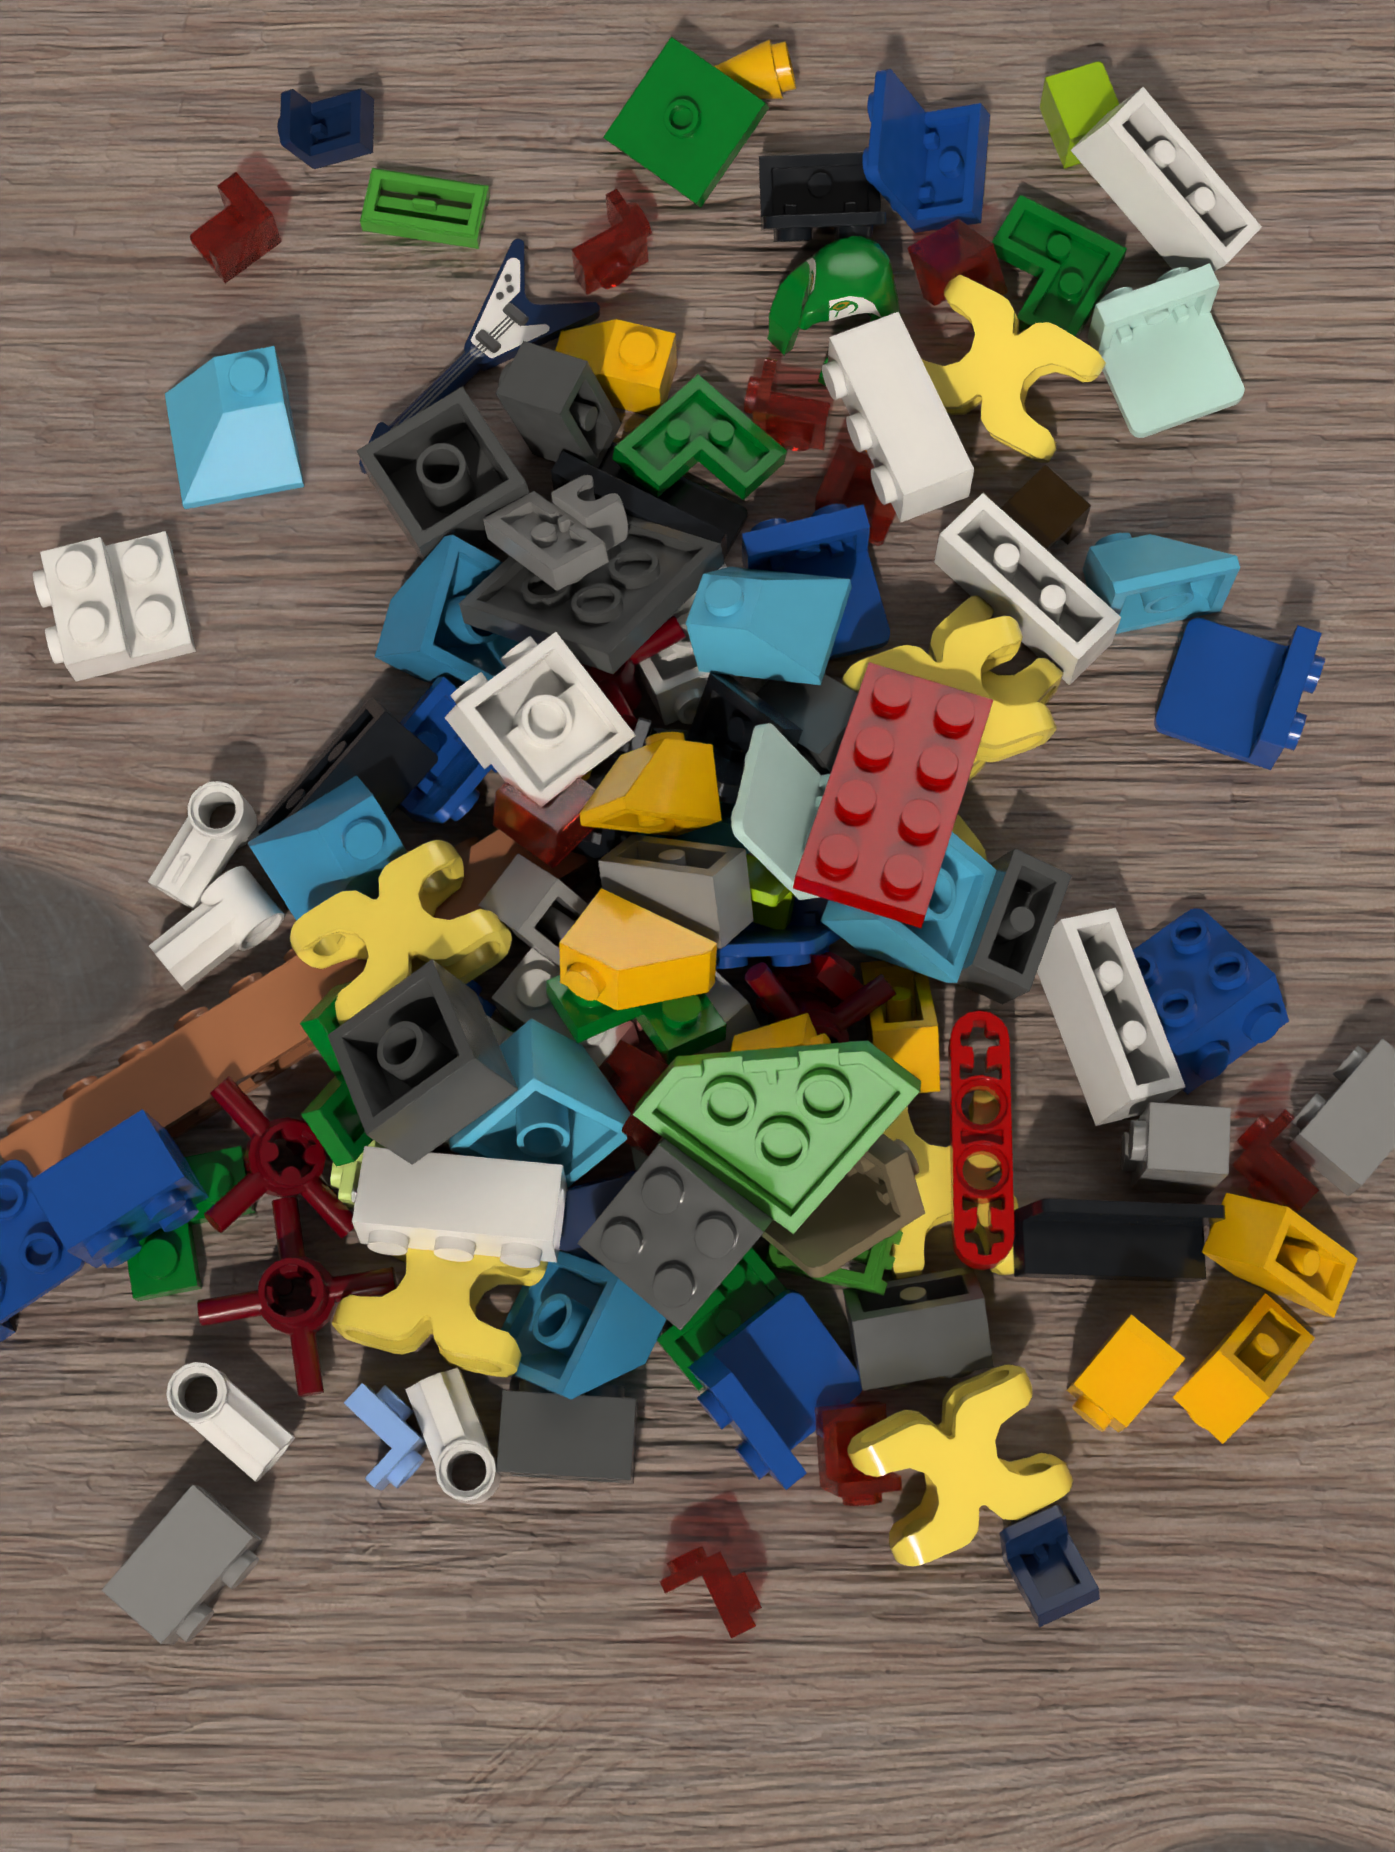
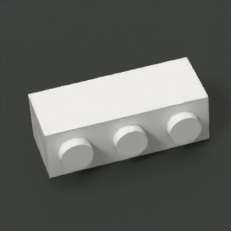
M1144 87L1107 113L1071 149V152L1172 270L1179 267H1188L1190 270L1210 264L1215 272L1225 266L1262 228Z
M899 312L829 337L828 363L822 365L823 378L831 397L834 400L842 398L850 416L846 417V424L854 447L858 452L866 450L874 465V468L871 469V479L883 505L891 503L901 523L969 497L974 467Z
M984 493L939 534L934 563L970 596L977 595L983 598L993 608L992 616L995 618L1010 616L1017 620L1023 636L1021 642L1036 656L1052 661L1064 672L1062 679L1068 685L1081 675L1112 644L1121 616Z
M1116 908L1061 919L1053 926L1037 973L1096 1126L1141 1115L1150 1102L1164 1103L1186 1086Z
M364 1146L352 1223L361 1244H368L367 1247L370 1250L385 1255H403L407 1253L408 1248L432 1250L437 1257L456 1262L471 1261L474 1255L500 1257V1261L504 1264L519 1268L538 1267L540 1261L557 1263L567 1194L564 1168L560 1164L432 1152L412 1165L387 1148Z

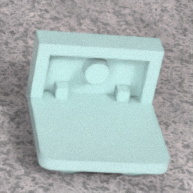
M1210 264L1190 270L1188 267L1175 268L1163 274L1156 283L1134 291L1131 287L1116 289L1105 295L1095 305L1087 337L1091 346L1099 352L1106 362L1103 373L1130 433L1137 438H1144L1234 406L1243 397L1244 385L1210 313L1220 285Z
M773 724L757 725L753 730L749 750L745 756V767L736 805L732 811L731 826L733 834L799 900L818 898V896L793 889V885L830 774L820 775Z

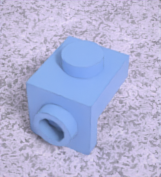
M361 1383L344 1404L392 1448L365 1477V1480L372 1487L381 1491L389 1483L398 1489L424 1462L425 1459L418 1452L426 1442L406 1422L414 1411L386 1385L376 1393L372 1388Z

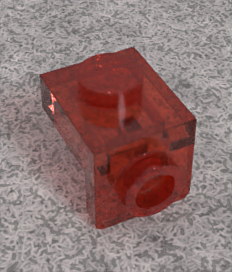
M614 189L606 194L607 215L612 227L571 249L574 275L586 295L601 287L610 289L620 285L631 275L634 269L648 262L647 237L652 234L649 222L636 202L628 205L618 189Z
M765 358L761 378L754 376L749 378L744 412L753 414V423L757 424L784 449L791 451H807L810 448L824 450L829 430L831 403L775 392L777 387L778 360Z
M1284 1109L1272 1122L1262 1113L1236 1141L1245 1151L1232 1165L1251 1182L1247 1189L1254 1199L1287 1206L1297 1213L1319 1190L1270 1145L1295 1117Z
M880 1401L815 1407L820 1488L837 1497H842V1504L867 1506L878 1504L883 1501L882 1493L902 1490L901 1475L894 1472L879 1477L865 1475L853 1466L847 1451L848 1445L855 1435L887 1418L886 1404Z
M700 1546L666 1563L671 1575L659 1581L666 1595L703 1578L731 1639L756 1627L750 1614L762 1609L745 1571L732 1577L721 1551L708 1557L703 1546Z

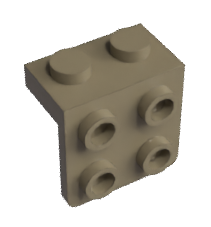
M882 1134L794 1234L773 1219L761 1236L810 1277L821 1278L840 1269L853 1258L885 1238L893 1236L901 1228L925 1214L915 1175L919 1173V1166L915 1156L900 1139L893 1141L885 1134Z

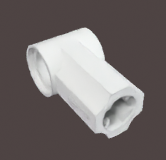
M216 781L200 786L191 795L189 800L187 819L148 883L193 910L201 904L200 898L203 892L220 877L236 849L246 845L249 841L248 837L256 829L257 819L253 807L230 784ZM223 804L235 805L236 813L233 820L227 826L218 829L210 828V817L217 807Z
M244 866L235 867L218 877L203 892L200 898L201 904L149 945L185 991L236 950H249L267 939L284 920V913Z
M194 1362L184 1365L173 1374L168 1382L166 1396L169 1407L175 1415L188 1422L255 1482H258L276 1464L295 1439L290 1432L233 1384L223 1372L207 1363ZM203 1376L211 1377L217 1387L216 1401L207 1411L200 1413L191 1412L184 1398L186 1388L196 1378Z
M457 1367L437 1373L406 1388L407 1396L436 1468L437 1482L442 1490L458 1502L471 1505L482 1503L493 1496L499 1487L501 1475L496 1472L497 1458L492 1452L460 1368ZM464 1455H479L486 1465L485 1479L474 1490L463 1491L457 1489L452 1480L454 1464Z

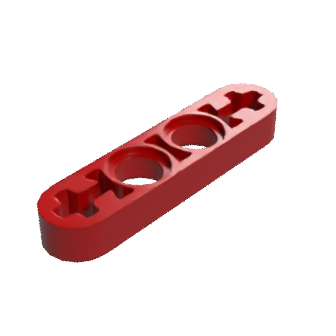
M978 1010L968 1012L957 1020L952 1028L948 1045L951 1213L954 1252L960 1261L970 1268L986 1270L995 1268L1004 1262L1013 1247L1015 1236L1010 1038L1007 1027L999 1017L991 1012ZM972 1028H984L985 1038L996 1040L997 1046L988 1047L984 1061L985 1073L997 1070L999 1071V1079L985 1075H976L965 1079L960 1078V1070L972 1074L974 1068V1052L972 1047L961 1045V1040L970 1038ZM975 1090H984L992 1094L998 1101L999 1113L996 1119L982 1125L968 1120L963 1114L961 1107L962 1100L966 1094ZM980 1154L994 1159L1001 1173L997 1185L986 1190H979L970 1186L964 1179L962 1171L967 1159ZM962 1200L976 1204H986L996 1200L1002 1201V1210L990 1207L988 1211L989 1231L994 1234H1000L1002 1242L992 1245L989 1255L978 1254L977 1245L965 1241L964 1234L973 1233L976 1228L977 1207L963 1210Z

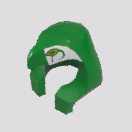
M851 236L838 239L805 259L787 276L778 288L769 313V335L767 339L785 355L793 349L799 329L808 330L813 324L833 321L861 313H867L871 317L870 322L896 312L900 314L899 298L889 256L878 243L862 236ZM828 357L824 361V364L828 363ZM821 370L818 382L826 386Z

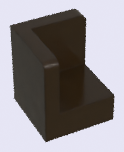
M1045 465L1000 509L1048 551L1060 539L1068 545L1085 528L1091 505Z

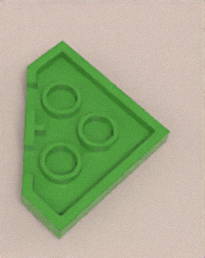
M868 1040L676 1056L638 1101L633 1115L794 1234L918 1095L921 1081Z

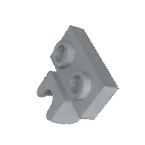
M590 475L580 476L551 492L553 503H550L533 491L483 518L488 540L556 591L569 584L578 582L588 573L608 563L607 550L623 542L628 536L626 512L620 496L616 493L605 495L597 500L595 499L594 481Z

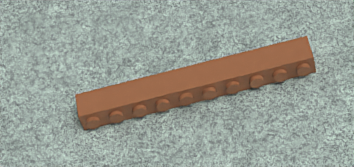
M521 805L501 820L500 826L502 828L481 841L478 837H471L454 847L463 861V882L456 892L436 908L434 918L451 920L482 909L479 906L480 902L517 854H520L558 878L571 890L591 878L589 862L585 855L536 842L538 826L546 805L533 815H530L526 808ZM290 949L283 957L284 964L264 976L261 972H257L241 979L229 990L231 997L212 1009L208 1010L204 1006L188 1012L174 1024L175 1032L154 1045L151 1041H146L132 1047L119 1058V1067L99 1079L96 1076H89L76 1082L63 1093L64 1101L42 1114L41 1111L37 1110L15 1120L6 1130L8 1136L0 1140V1154L5 1163L10 1160L21 1161L28 1167L32 1175L36 1177L142 1109L170 1133L173 1140L223 1110L220 1104L211 1096L210 1092L228 1076L245 1094H248L315 1052L317 1048L300 1025V1022L334 986L353 981L364 971L367 960L351 958L327 968L319 969L303 962L297 956L294 949Z

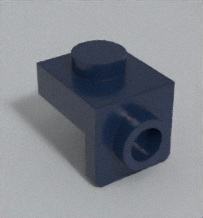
M361 88L313 103L294 89L281 93L280 117L277 123L280 143L312 169L373 153L374 99Z
M1055 1505L1044 1511L1040 1509L1025 1518L1012 1520L1007 1528L999 1533L1003 1561L1039 1628L1100 1600L1099 1587L1068 1533L1067 1518L1060 1505Z

